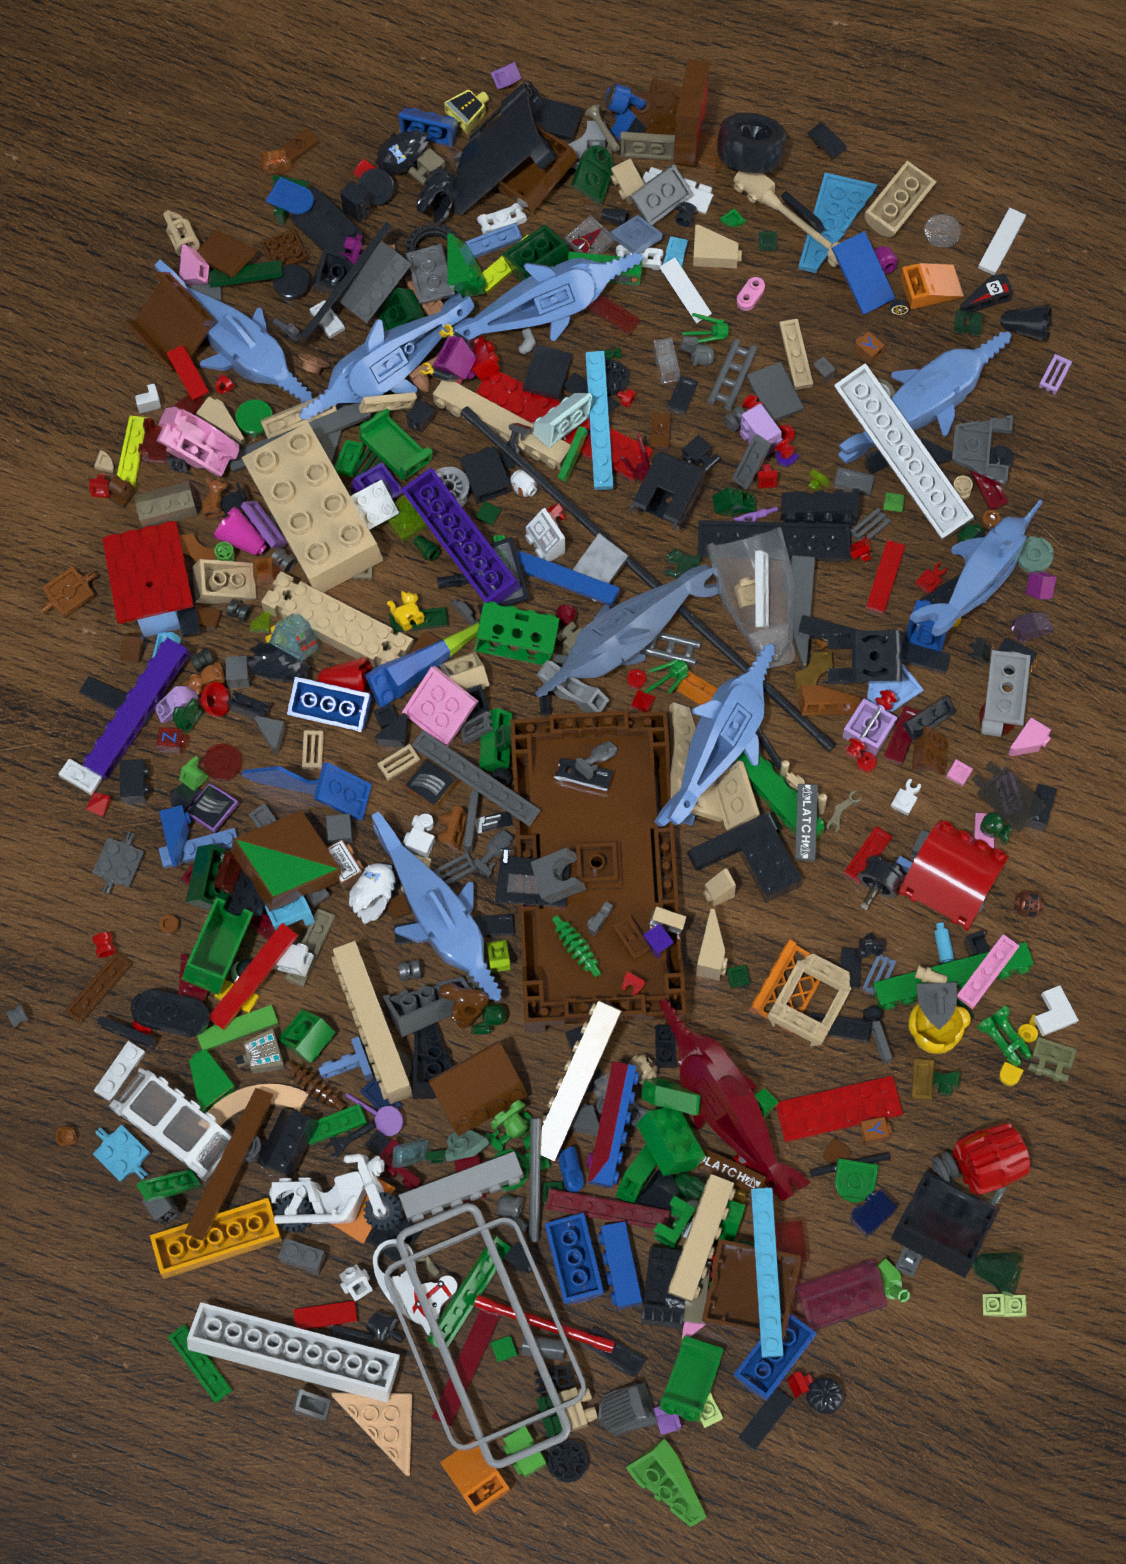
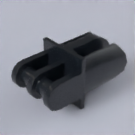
M572 1365L556 1366L554 1369H548L550 1375L555 1374L550 1376L552 1382L556 1383L554 1384L555 1389L575 1387V1383L572 1382L574 1376L570 1370ZM564 1370L565 1375L558 1376V1371ZM539 1371L533 1372L535 1377L541 1376ZM536 1379L535 1385H544L543 1379ZM566 1379V1384L560 1385L559 1380ZM545 1386L536 1388L537 1393L547 1391Z

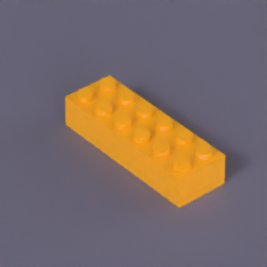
M269 1198L217 1214L205 1241L185 1234L189 1223L150 1235L161 1276L166 1279L281 1242V1235L278 1225L274 1221L275 1215Z

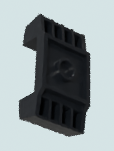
M650 1246L641 1324L682 1329L685 1300L667 1293L682 1250Z

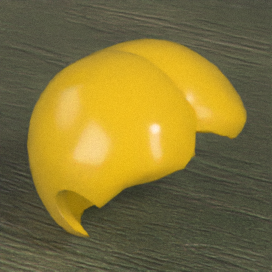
M918 1003L910 1013L908 1028L915 1042L922 1050L931 1054H942L950 1051L959 1043L963 1037L964 1029L970 1024L971 1017L965 1008L955 1006L949 1021L939 1030L926 1018Z

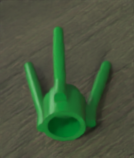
M692 313L693 317L713 322L715 325L711 326V331L682 332L684 336L712 335V337L698 339L697 343L724 340V338L728 337V324L723 323V319H715Z
M675 658L671 662L649 669V673L670 667L668 669L669 674L644 692L649 693L671 677L673 679L678 678L668 690L669 694L672 693L679 683L688 676V666L681 659L677 660Z

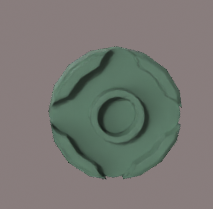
M1030 536L1025 539L1017 561L1018 566L1029 573L1045 571L1050 567L1053 561L1054 550L1051 544L1041 537L1035 538L1036 536Z

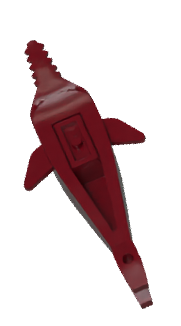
M664 998L659 1001L660 1010L664 1012V1017L668 1019V1024L671 1026V1031L675 1034L674 1038L677 1041L681 1085L700 1095L698 1115H693L695 1127L700 1130L706 1121L734 1151L758 1173L766 1177L764 1182L766 1186L772 1188L773 1194L783 1201L794 1195L790 1185L801 1190L810 1184L797 1170L785 1164L777 1163L764 1118L753 1094V1091L757 1089L756 1084L741 1073L725 1049L715 1039L690 1031L684 1026V1022L680 1020L679 1015L675 1014V1008L671 1007V1003Z

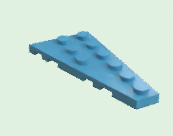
M825 173L813 213L821 220L824 226V231L820 234L832 244L839 242L874 194L878 184ZM807 234L798 269L817 273L828 258V249L809 234Z

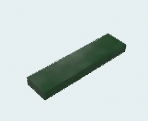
M277 260L244 265L233 278L218 270L209 271L210 287L282 277V261Z

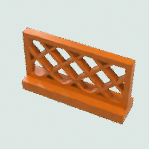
M789 940L783 947L751 1004L749 1011L769 1020L768 1013L763 1010L766 1004H775L777 1000L774 992L775 988L785 986L784 972L794 969V954L798 952L803 955L804 959L811 954L798 947L794 941ZM810 975L801 978L800 981L810 979L812 988L810 991L803 992L799 981L797 984L799 993L791 995L788 1001L789 1007L793 1008L791 998L801 996L803 1004L795 1010L803 1013L820 980L816 979L814 982V977ZM778 1025L779 1027L783 1028L784 1030H786V1031L792 1033V1032L789 1031L788 1029H786V1028H784V1027Z

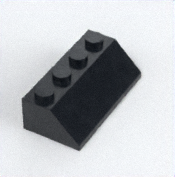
M316 187L310 190L314 197L312 207L303 214H291L290 220L322 251L327 249L337 253L343 251L350 254L351 250L343 248L346 236L356 238L357 234L362 235L361 242L362 245L365 244L363 232Z

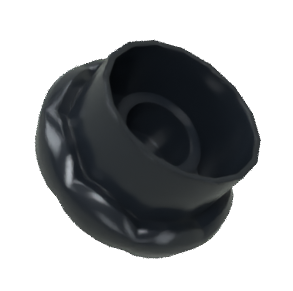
M830 1377L815 1379L809 1385V1391L806 1393L809 1406L819 1414L826 1415L836 1412L844 1401L842 1386Z

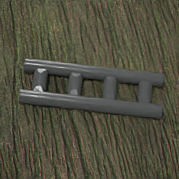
M738 339L733 340L707 401L710 405H714L716 400L726 403L725 409L731 411L758 349L755 345H751L749 350L739 347L740 341ZM735 354L746 357L743 365L732 362ZM729 369L739 372L736 381L726 378ZM722 384L733 388L730 396L719 393Z
M659 632L640 653L671 661L675 658L677 660L681 659L686 664L695 666L697 659L692 658L694 648L700 649L702 642ZM657 639L668 641L666 651L654 649ZM675 643L687 646L684 655L673 653Z

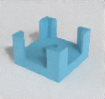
M304 895L294 902L271 912L264 905L275 931L281 923L288 926L301 919L304 920L306 926L315 923Z

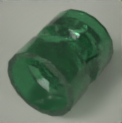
M956 310L953 333L964 335L965 332H968L970 336L979 337L983 313L972 311L971 314H968L965 310ZM964 320H969L968 326L964 325Z

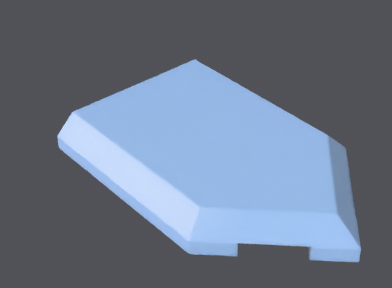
M902 664L903 681L898 683L869 684L867 700L877 705L875 698H881L879 692L881 690H890L895 694L897 701L896 703L891 702L892 709L885 711L893 712L921 693L923 688Z

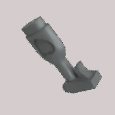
M610 741L599 744L592 749L590 757L585 760L582 758L576 759V769L588 780L591 779L593 772L597 770V765H590L610 759L617 752V747Z
M502 829L500 833L497 832L487 845L488 851L483 858L473 861L477 870L488 879L492 877V869L496 866L493 862L487 867L488 862L494 856L502 855L504 852H501V848L509 847L512 844L513 837Z

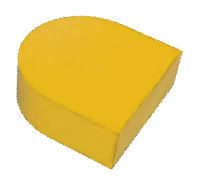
M1005 1062L999 1074L1000 1081L1006 1086H1014L1018 1083L1024 1070Z

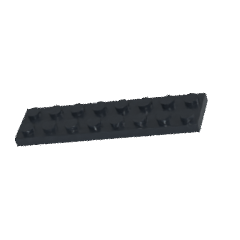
M699 520L698 558L755 559V551H764L768 553V560H792L793 555L815 557V561L850 562V524Z

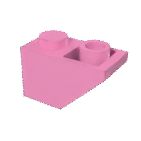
M185 244L182 245L179 278L188 285L208 284L209 265L196 249Z

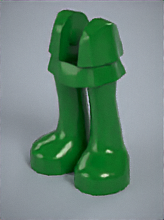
M1006 1005L994 1013L992 1017L983 1020L976 1027L980 1032L988 1034L1003 1052L1002 1054L1007 1057V1061L1017 1067L1021 1065V1061L1014 1052L1015 1049H1018L1026 1060L1032 1057L1029 1046L1025 1044V1040L1011 1026L1008 1020L1010 1009ZM995 1023L1003 1030V1032L1010 1039V1041L1012 1042L1010 1045L1000 1034V1032L995 1026Z

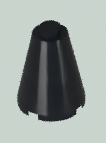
M1051 304L1005 311L1004 315H1001L1000 326H1003V329L1006 331L1048 342L1051 332H1047V330L1052 326Z

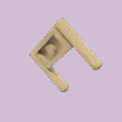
M784 760L781 764L780 774L784 777L785 784L797 792L798 784H805V781L799 775L795 776L792 772L789 774V762ZM817 792V813L823 814L827 796L826 794L819 796Z

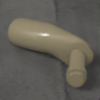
M429 1256L416 1260V1262L425 1261L427 1270L434 1277L440 1274Z

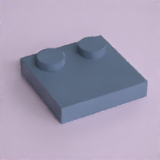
M636 215L612 230L611 238L630 253H640L660 241L662 233L642 217Z

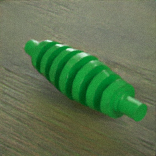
M558 915L552 919L557 926L555 932L557 935L561 934L559 939L561 942L564 941L563 946L568 948L567 953L572 955L575 961L579 960L577 962L579 966L585 965L583 967L585 972L589 971L595 978L599 977L602 973L597 968V959H593L595 955L593 952H589L591 948L589 945H585L587 941L584 938L580 939L581 935L575 933L576 929L570 927L571 924L568 921L563 922Z

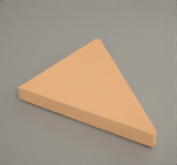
M332 1393V1397L406 1476H410L413 1395L390 1393L388 1403L353 1393Z

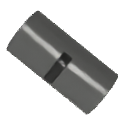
M533 1336L542 1358L563 1361L565 1346L561 1339ZM524 1337L522 1355L533 1357Z

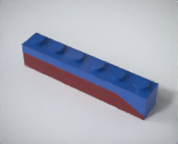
M612 1061L587 1184L612 1188V1183L617 1184L619 1172L615 1171L616 1164H621L623 1152L619 1151L620 1144H625L627 1132L623 1131L624 1124H629L631 1112L627 1111L628 1105L633 1104L635 1092H631L632 1085H637L639 1072H635L636 1066Z

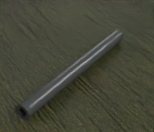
M531 1118L530 1242L539 1241L541 1118Z

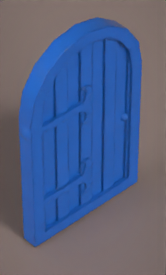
M280 177L265 201L289 213L299 215L307 212L312 207L314 197L307 188Z

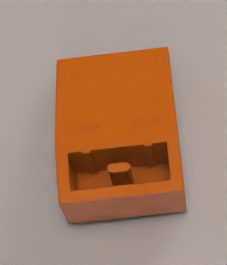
M919 263L902 267L900 279L910 310L964 298L954 265Z
M475 1438L465 1445L475 1442ZM479 1447L468 1451L457 1450L440 1462L475 1516L510 1492L508 1485L497 1469L492 1468L486 1463Z

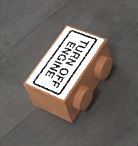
M340 840L328 847L327 849L341 868L338 881L341 887L344 889L358 881L364 868L359 860H354L352 856L354 852L349 844L345 845L343 840Z

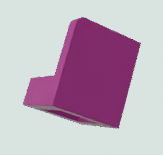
M1043 571L1030 572L1026 594L1039 600L1051 599L1057 576Z

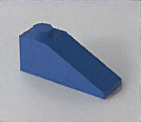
M182 805L159 811L173 867L178 865L189 834L188 824L191 823L189 813H184Z

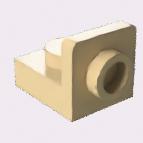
M750 577L739 580L740 583L734 586L740 608L755 605V579L751 580Z

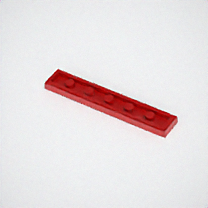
M281 923L209 1015L210 1020L225 1030L299 935Z

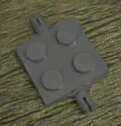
M127 832L124 842L107 838L92 873L106 881L102 892L110 895L113 885H122L130 888L145 853L143 850L131 845L135 836L134 833Z

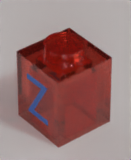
M159 727L156 742L158 751L182 754V749L187 744V737L184 736L183 730Z

